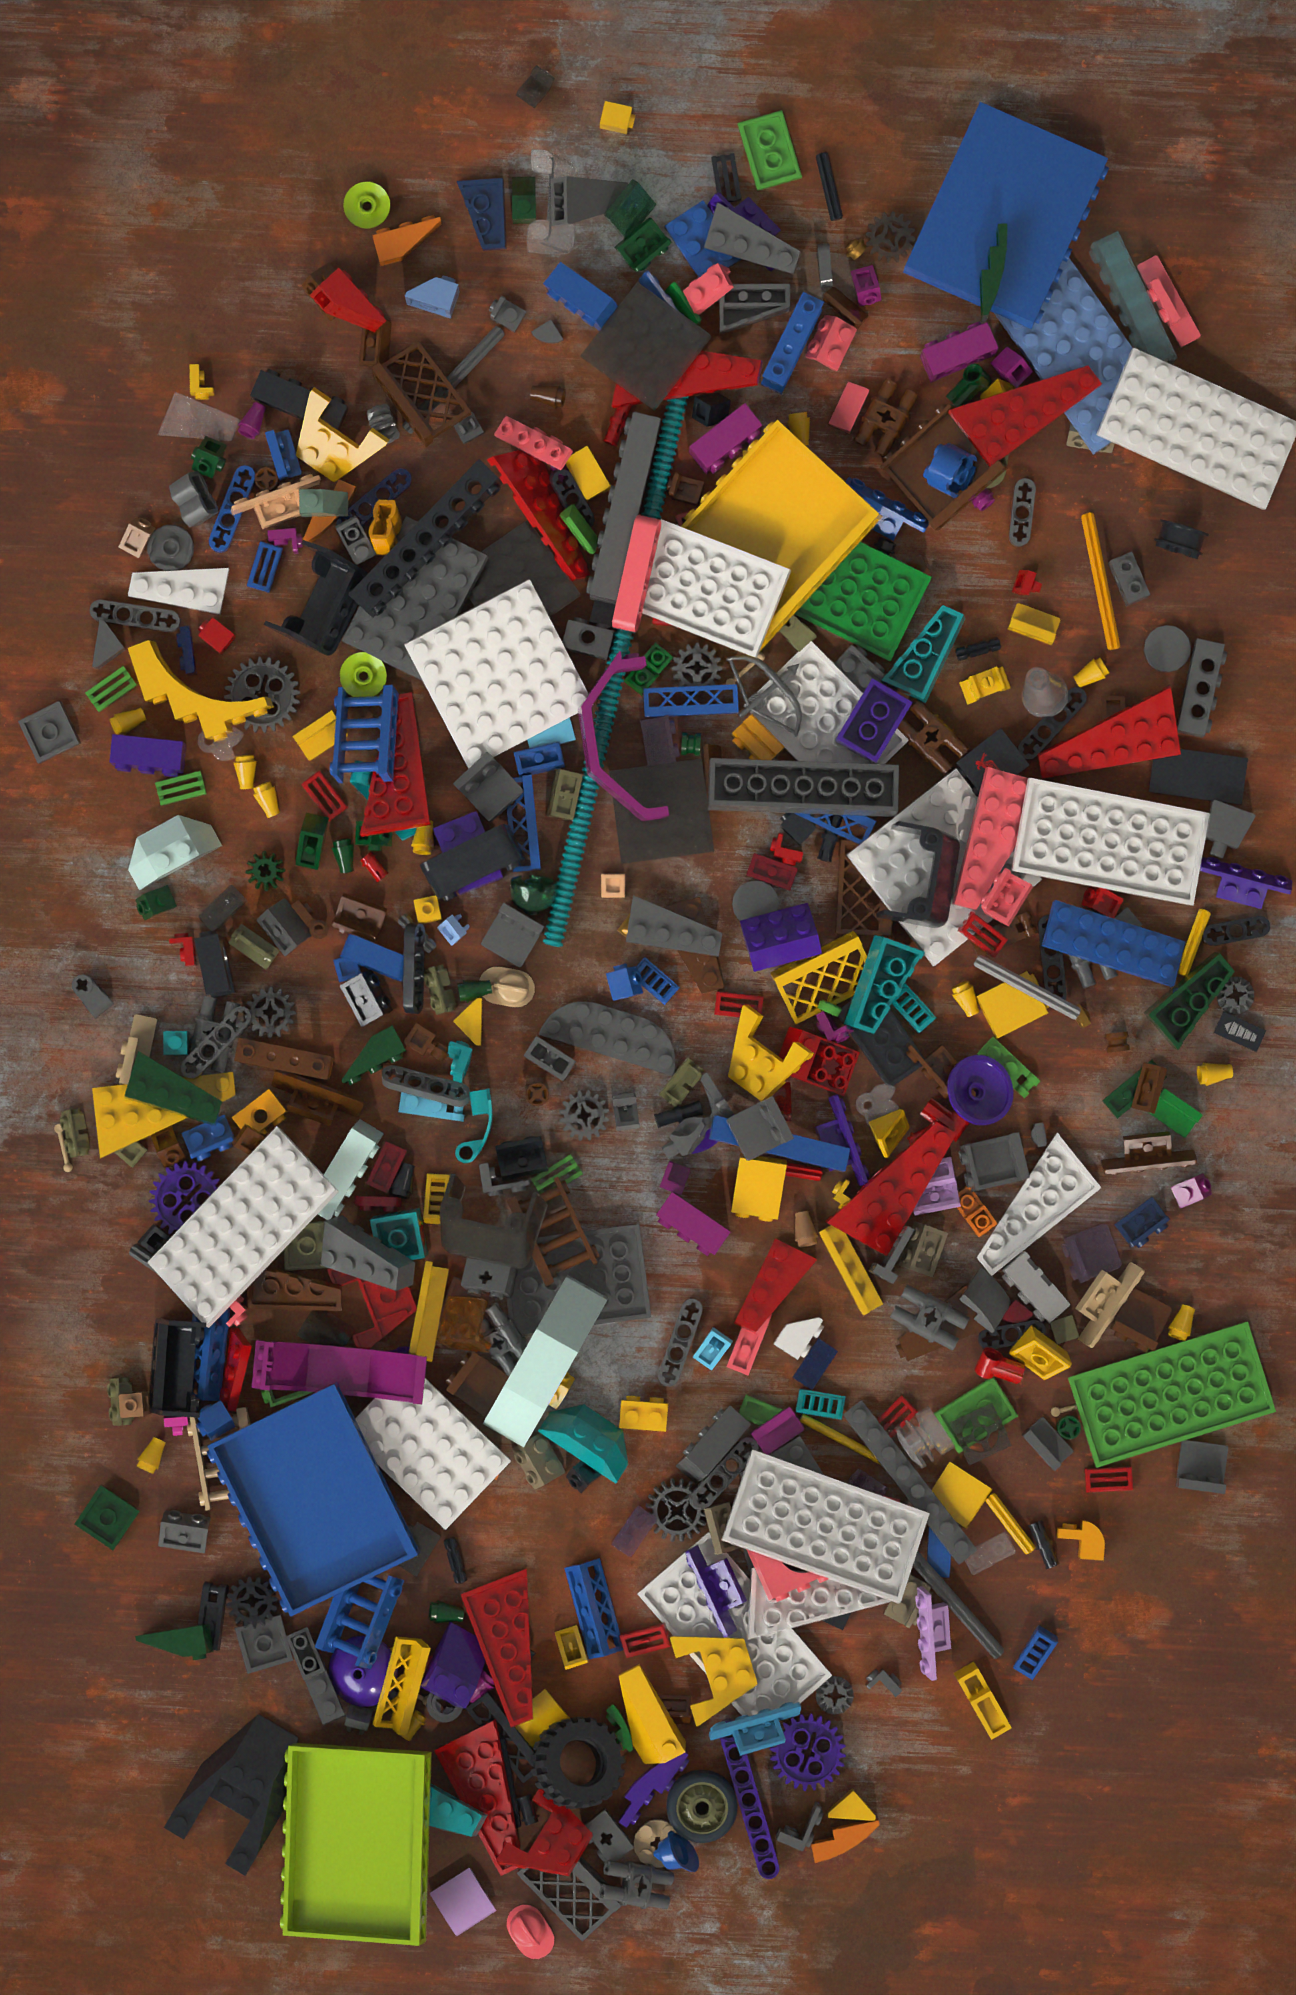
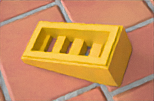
M427 1173L424 1223L448 1224L451 1175ZM432 1182L445 1183V1187L431 1186ZM431 1192L444 1193V1196H432ZM430 1202H443V1206L430 1205ZM430 1211L443 1213L442 1215H433L430 1214Z

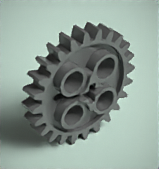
M258 657L256 664L250 658L248 667L240 663L242 671L239 672L234 669L233 672L236 677H228L232 686H225V689L230 691V694L225 695L224 699L231 700V702H240L247 698H259L256 694L262 692L264 675H268L265 692L268 694V698H271L272 703L278 706L277 712L273 715L265 714L259 717H254V715L245 717L244 728L247 730L252 725L254 733H257L259 727H262L263 732L266 733L269 726L275 732V724L285 727L283 719L291 721L292 719L288 715L289 712L297 713V710L292 707L293 704H300V701L294 698V696L301 694L300 691L294 690V687L299 685L298 681L291 682V679L295 676L294 673L287 675L288 666L280 669V661L278 660L272 665L270 657H268L266 663H263L262 658ZM252 675L259 677V684L256 687H249L247 685V680ZM274 680H280L283 684L282 689L278 692L270 690V684Z

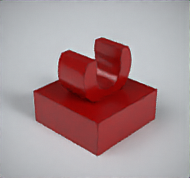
M1019 570L1012 592L1018 595H1029L1030 592L1040 593L1042 583L1034 581L1037 573L1030 570Z

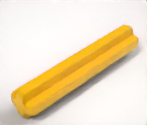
M1199 909L1181 957L1178 974L1187 976L1190 972L1203 932L1211 915L1205 909Z
M995 1493L989 1495L985 1500L1023 1552L1025 1554L1031 1553L1035 1549L1033 1542Z

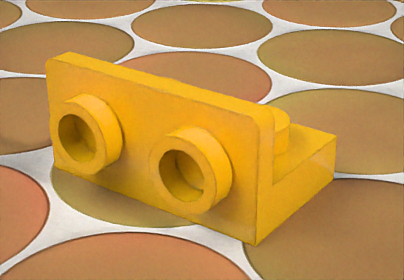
M626 1395V1400L621 1399L619 1428L666 1432L668 1403H664V1398L650 1397L648 1402L640 1401V1396Z

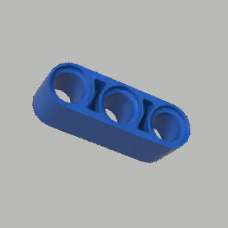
M348 934L340 957L403 982L404 955L358 936Z

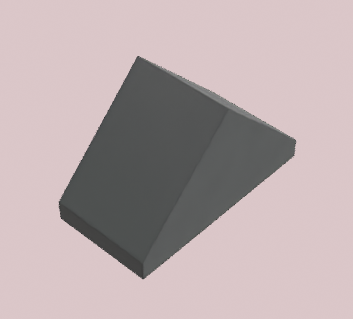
M99 620L92 664L94 669L102 668L126 650L103 620Z

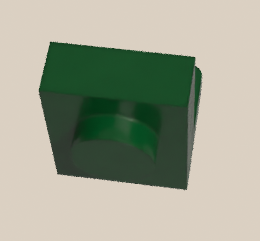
M168 885L144 893L136 899L137 910L144 920L177 907Z

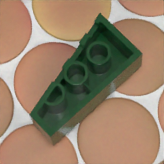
M1214 952L1149 1007L1144 1014L1174 1049L1179 1050L1183 1041L1195 1028L1198 1020L1205 1014L1213 999L1220 993L1235 971L1220 953Z
M138 1051L124 1095L125 1099L216 1126L222 1107L221 1100Z

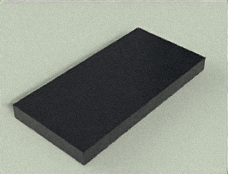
M1180 749L1181 755L1153 759L1148 792L1207 801L1217 800L1222 803L1242 805L1248 758Z
M852 1001L841 1008L839 1019L843 1024ZM891 1009L874 1034L852 1027L854 1031L850 1035L888 1089L923 1066L919 1061L914 1063L906 1054L909 1049L905 1045L909 1042L920 1056L925 1059Z

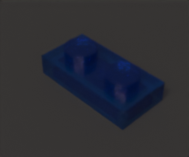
M190 626L180 627V633H176L178 647L183 649V656L179 657L181 671L185 670L187 676L197 675Z
M818 1338L793 1375V1378L813 1390L838 1351Z

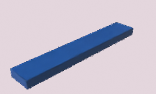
M715 1115L709 1139L739 1146L726 1122L728 1118ZM792 1134L794 1139L765 1152L845 1172L850 1148Z

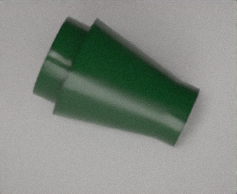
M351 838L332 841L333 847L331 849L339 866L340 873L354 871V843L351 842Z
M462 980V983H457L460 1002L466 1001L468 1003L487 994H492L490 980Z
M439 1600L430 1603L429 1621H434L435 1624L463 1621L464 1608Z

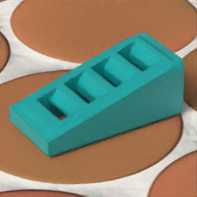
M905 983L898 997H895L892 1005L919 1034L937 1017ZM907 992L909 995L901 1003H898L896 1000ZM913 999L915 1003L905 1011L902 1007ZM919 1006L921 1010L911 1018L909 1013ZM925 1013L927 1017L917 1024L915 1021Z
M799 1388L795 1412L842 1420L846 1396ZM806 1395H811L809 1407L806 1409L804 1408ZM815 1396L820 1397L817 1410H813ZM824 1398L829 1399L827 1412L822 1411ZM833 1400H838L836 1414L831 1413Z

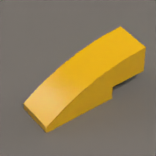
M972 1662L954 1672L957 1681L991 1740L1010 1730L1012 1727L976 1664Z

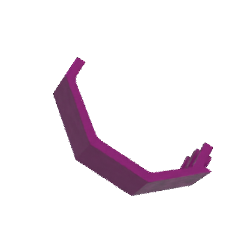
M620 650L578 708L587 775L641 821L666 818L669 816L668 806L657 808L643 807L604 772L599 764L591 711L592 705L613 674L642 670L647 666L645 656L639 657V653L625 655L622 659Z
M256 1340L252 1388L260 1390L317 1392L338 1382L343 1395L379 1398L422 1405L427 1356L372 1349Z

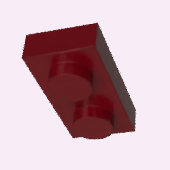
M754 853L746 876L790 891L798 868Z
M385 1141L366 1184L388 1194L407 1150Z

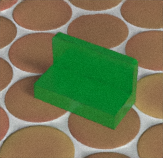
M1165 1088L1161 1089L1155 1114L1149 1113L1183 1138L1189 1134L1195 1123H1198L1203 1116Z

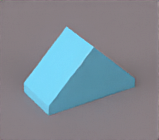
M712 1327L693 1358L710 1370H713L733 1340Z

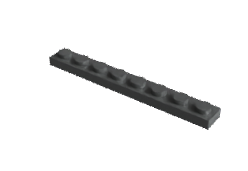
M861 1400L844 1413V1418L912 1506L930 1513L926 1524L957 1564H961L974 1554L977 1548Z

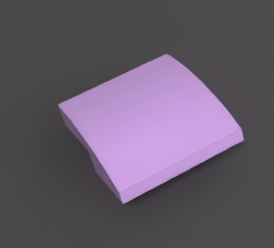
M951 1157L941 1160L913 1210L914 1215L961 1207Z
M470 1868L430 1893L456 1936L497 1911Z

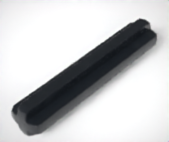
M822 152L816 155V161L830 220L837 221L842 219L843 214L829 155L827 152Z

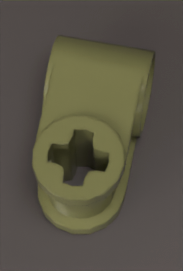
M794 615L788 621L790 626L784 625L779 630L798 652L817 637Z

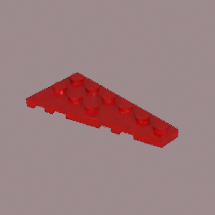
M626 339L611 406L612 408H618L622 405H637L653 400L675 399L703 392L712 393L722 389L731 390L756 386L759 383L763 362L757 359Z
M522 450L492 456L487 459L491 467L495 465L501 473L499 478L502 483H507L514 492L513 499L532 527L537 526L543 535L541 540L544 545H550L555 553V561L568 580L572 582L590 576L587 563L578 546V541L560 517V513L564 510L549 482L550 475L544 462Z
M1169 685L1163 688L1162 691L1144 698L1143 701L1131 707L1128 706L1105 718L1087 730H1082L1076 736L1066 741H1061L1038 753V760L1043 779L1181 755L1171 686Z
M412 692L399 694L393 781L384 782L379 774L373 771L368 803L364 812V822L360 831L361 837L431 825Z
M524 1569L461 1594L511 1728L533 1720L527 1569Z
M496 1719L435 1749L434 1752L459 1799L488 1815L478 1834L500 1876L517 1869V1866L500 1865L496 1862L497 1857L506 1842L519 1849L520 1845Z

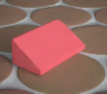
M848 382L828 424L850 434L870 390Z

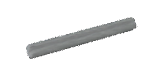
M979 955L974 962L975 967L1072 1019L1078 1018L1081 1012L1079 1007L994 961Z

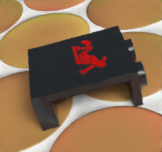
M1000 728L956 762L955 765L962 777L971 784L972 792L978 797L986 767L1018 775L1029 766V763Z

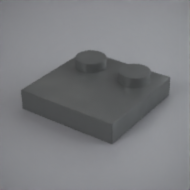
M58 701L18 721L38 764L81 744L62 701Z
M280 1615L273 1616L272 1620L266 1618L265 1626H262L260 1622L257 1623L256 1629H253L252 1624H248L247 1628H244V1625L234 1628L247 1674L293 1661Z

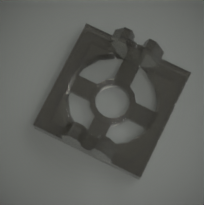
M992 1402L949 1422L969 1465L1012 1446L1006 1429ZM977 1417H987L994 1424L986 1427L979 1423ZM970 1420L973 1426L971 1434L963 1437L964 1426ZM977 1427L986 1429L987 1437L984 1440L979 1441L975 1439L973 1433ZM998 1430V1439L991 1448L987 1440L990 1433ZM973 1441L981 1443L984 1451H974L967 1444Z

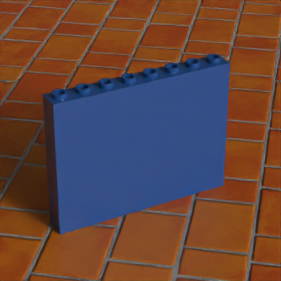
M980 102L907 260L903 273L980 306L979 275L981 270L988 269L987 253L989 247L996 246L997 225L1007 223V251L1004 271L991 312L1032 329L1034 323H1040L1044 311L1041 310L1043 303H1049L1054 290L1050 289L1053 281L1058 283L1063 272L1059 268L1062 261L1067 262L1072 249L1068 247L1071 241L1076 242L1081 232V228L1078 225L1081 220L1086 221L1091 210L1087 205L1090 199L1095 201L1100 188L1096 185L1099 179L1104 180L1109 170V167L1105 166L1108 158Z
M338 1382L208 1445L207 1455L212 1464L216 1463L219 1472H217L218 1478L222 1485H227L230 1492L228 1493V1498L233 1506H237L240 1512L238 1515L239 1521L244 1528H248L250 1536H248L249 1541L254 1549H258L261 1555L259 1557L260 1564L264 1570L268 1569L271 1576L269 1582L273 1590L279 1592L282 1598L279 1600L280 1605L285 1613H289L290 1617L397 1566L420 1553Z

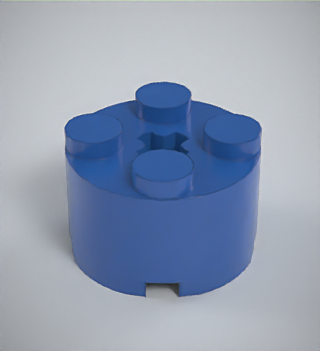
M951 443L939 444L935 448L931 464L924 470L923 477L927 479V483L931 487L953 498H957L959 495L956 493L960 490H966L970 485L976 472L973 460L977 462V458L975 455Z

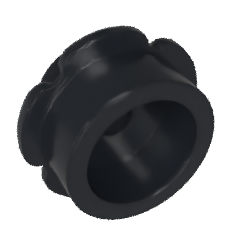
M879 537L877 543H874L877 550L887 555H890V553L895 554L896 544L894 542Z

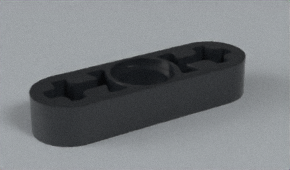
M554 469L549 476V482L564 509L568 508L567 496L570 493H576L578 500L575 507L583 515H588L585 520L592 527L595 522L594 514L571 473L565 469ZM558 475L566 476L563 481L567 487L572 485V488L565 489L562 484L556 483L559 479Z
M1256 916L1212 924L1205 928L1202 939L1207 945L1216 946L1260 938L1269 933L1270 922L1263 916ZM1256 920H1260L1261 924H1265L1262 933H1259L1258 930L1249 931L1251 936H1247V926L1244 922H1249L1248 926L1256 925ZM1233 924H1238L1243 929V933L1239 938H1235L1230 934V927ZM1221 926H1226L1225 935L1228 940H1224V935L1216 937V942H1213L1212 938H1207V934L1211 932L1210 929H1214V932L1223 931Z
M1038 1320L997 1326L993 1333L987 1329L982 1330L978 1335V1343L982 1348L991 1347L997 1349L1013 1346L1023 1335L1020 1326L1024 1325V1330H1028L1032 1324H1036V1327H1041V1333L1044 1335L1046 1334V1328ZM1009 1328H1015L1018 1331V1338L1013 1342L1005 1338V1332ZM1001 1329L1003 1344H999V1339L993 1340L990 1346H988L987 1342L982 1341V1338L986 1337L987 1332L991 1336L998 1335L997 1330Z

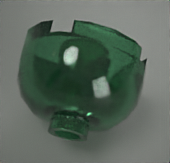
M522 875L513 877L510 880V897L515 906L525 910V914L538 915L539 911L546 910L552 905L557 892V882L553 883L552 878L529 875L530 879L522 880Z

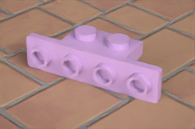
M920 1586L917 1587V1596L915 1597L916 1606L919 1609L917 1626L920 1630L921 1638L918 1640L919 1649L922 1653L920 1669L923 1674L933 1681L937 1680L935 1652L951 1649L949 1610L945 1602L932 1605L931 1594L924 1587Z

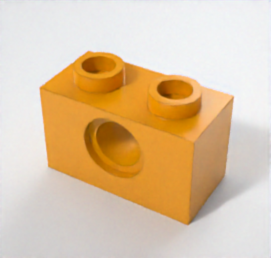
M268 1089L234 1115L232 1119L240 1129L246 1124L265 1135L267 1133L265 1129L271 1124L274 1126L280 1124L286 1119L284 1114L288 1111H286L272 1090ZM258 1110H265L268 1115L264 1123H258L255 1120V1114Z

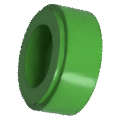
M823 999L820 1000L817 1008L839 1017L842 1010L839 1006Z

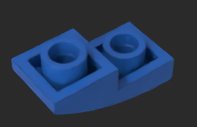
M929 1527L927 1562L940 1577L949 1578L951 1555Z

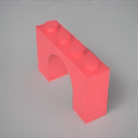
M746 1549L769 1600L775 1598L779 1602L790 1597L788 1592L797 1589L799 1593L810 1588V1582L818 1579L819 1583L829 1579L812 1572H794L781 1561Z

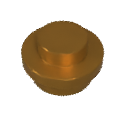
M862 238L859 240L853 239L846 247L848 250L846 256L848 258L851 257L853 260L857 259L867 248Z

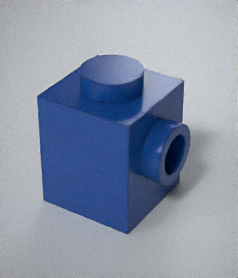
M626 963L614 966L613 972L606 973L613 1001L643 994L641 986L642 977L636 966L627 967Z
M221 1400L213 1405L204 1406L200 1410L199 1423L196 1424L202 1436L207 1434L211 1441L235 1427L233 1419Z

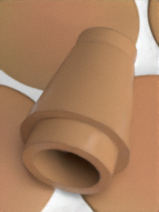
M809 1211L796 1213L795 1242H798V1247L817 1244L816 1238H818V1235L809 1216Z

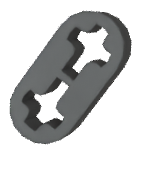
M829 243L817 244L820 287H832Z

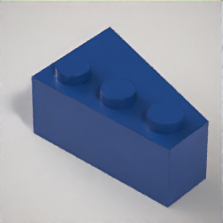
M562 262L556 266L543 283L548 290L546 294L556 302L559 300L563 302L567 310L573 314L577 313L584 322L591 327H595L606 337L609 336L624 316L613 298Z

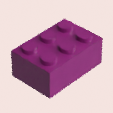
M979 321L969 325L968 330L960 333L958 330L948 334L944 341L938 343V340H934L925 344L920 359L930 382H934L960 371L970 364H976L995 356L998 345L988 322L981 324Z
M744 403L690 445L689 454L706 475L709 472L714 474L724 466L723 463L728 457L731 460L737 457L742 452L741 449L746 443L750 445L754 440H758L761 437L763 425L746 403Z
M673 1192L670 1193L656 1214L659 1217L658 1223L668 1230L671 1226L679 1231L677 1233L678 1237L687 1243L693 1240L698 1244L696 1249L706 1256L710 1253L715 1255L730 1234V1231Z

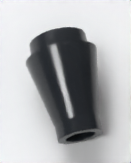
M401 1163V1167L390 1187L392 1189L391 1195L402 1199L410 1198V1194H413L415 1166Z

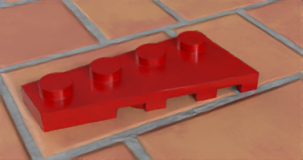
M775 1238L734 1323L756 1333L817 1259Z

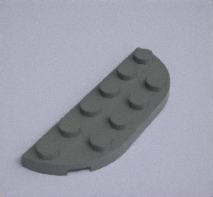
M575 1002L567 1004L552 1013L539 1032V1035L670 1076L674 1075L675 1054L668 1036L655 1023L633 1014L593 1002Z

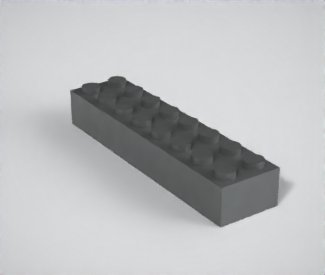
M633 412L632 418L627 417L624 434L628 436L627 440L621 441L619 457H622L621 463H616L614 480H617L616 486L611 485L608 502L611 503L610 509H605L603 525H606L605 532L600 531L597 547L601 549L599 554L594 555L592 570L595 571L594 577L589 576L586 593H590V600H598L616 605L635 518L640 513L661 418Z
M710 758L708 810L895 817L898 812L899 765Z

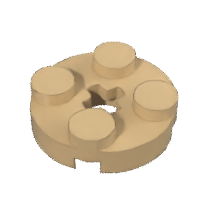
M662 1819L649 1820L636 1832L634 1849L641 1862L646 1865L652 1864L655 1868L665 1867L653 1855L655 1846H651L650 1843L655 1841V1837H660V1841L668 1837L669 1831L678 1834L669 1822Z

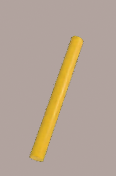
M804 1413L799 1421L804 1425L881 1465L868 1447Z

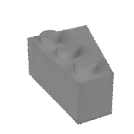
M1022 1251L1001 1269L1004 1273L1002 1276L1004 1281L1010 1287L1013 1285L1017 1287L1020 1291L1017 1294L1026 1305L1029 1302L1035 1308L1033 1314L1041 1322L1045 1320L1047 1323H1051L1071 1305L1043 1274V1271L1034 1264L1027 1252Z

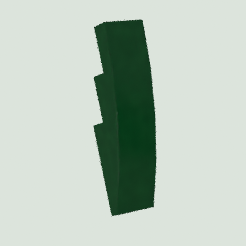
M1007 223L997 225L996 246L989 247L987 253L988 269L981 270L979 275L981 322H986L1002 279L1007 251Z

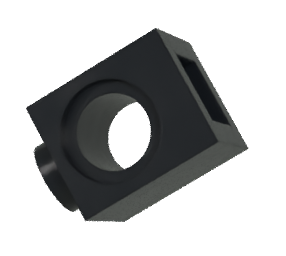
M785 813L780 818L783 822L780 827L799 846L817 828L809 820L794 813Z

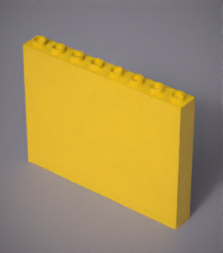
M778 420L766 426L763 431L765 434L759 440L756 439L749 445L747 449L749 452L743 458L739 457L732 464L733 469L728 475L724 474L716 482L717 487L712 493L709 491L701 498L700 502L702 504L696 510L692 509L685 516L684 519L686 521L681 526L791 570L760 651L883 517Z

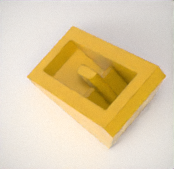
M477 998L453 1021L476 1046H481L482 998Z
M902 1109L869 1122L874 1138L883 1156L887 1158L910 1128Z
M577 1625L555 1632L565 1670L588 1663V1657Z
M853 1788L827 1810L828 1818L875 1821L876 1818L874 1812Z

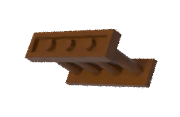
M239 1038L234 1061L330 1081L335 1058Z
M559 1177L554 1178L556 1187L530 1199L517 1201L516 1197H512L507 1200L546 1288L555 1284L553 1278L557 1277L556 1274L591 1259L593 1266L597 1265L596 1258L600 1257L595 1245H589L567 1197L570 1190L565 1180L560 1182ZM559 1195L562 1196L566 1208L534 1223L532 1221L527 1223L523 1214L527 1213L528 1209ZM571 1216L576 1227L575 1230L547 1243H536L534 1235L537 1234V1231ZM581 1237L586 1251L553 1266L552 1264L546 1265L543 1257L547 1255V1252Z

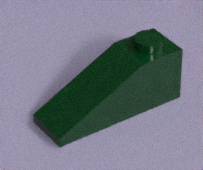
M209 1624L135 1636L138 1642L182 1657L192 1656L193 1660L207 1658V1653L214 1652Z

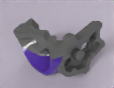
M708 1073L703 1074L701 1082L709 1099L711 1115L706 1118H686L669 1136L672 1141L661 1147L668 1159L678 1153L684 1156L711 1148L719 1142L709 1139L714 1116L730 1118L734 1115Z

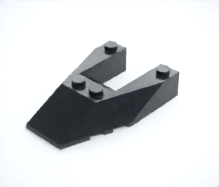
M256 1715L201 1764L164 1828L185 1839L209 1797L222 1803L250 1820L225 1863L246 1876L284 1810L283 1803L287 1795L284 1777L288 1770V1763L285 1762V1752L289 1745L298 1743L299 1737L262 1715Z

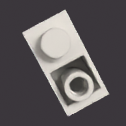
M816 1317L788 1323L784 1326L773 1344L797 1360L800 1356L804 1358L811 1348L808 1344L813 1336L817 1338L823 1330L824 1326L821 1325L823 1320Z

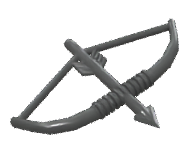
M750 655L727 657V661L731 665L747 705L739 713V717L743 718L752 711L797 737L802 720L800 703L792 690H790L791 688H788L789 686L784 681L791 675L795 676L799 664L788 666V670L780 677L774 672V669L772 670V667L759 658ZM733 660H746L756 664L764 670L767 677L769 676V679L773 681V684L763 693H754L748 698ZM776 688H779L783 695L785 694V697L789 698L795 709L797 718L795 730L759 711L766 704L765 698Z

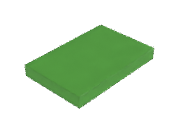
M782 110L737 123L757 191L802 178Z
M994 1376L933 1413L958 1453L1018 1417Z

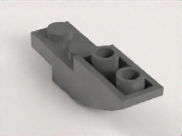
M308 1627L286 1636L322 1724L326 1725L346 1716L321 1654L315 1648L316 1643Z

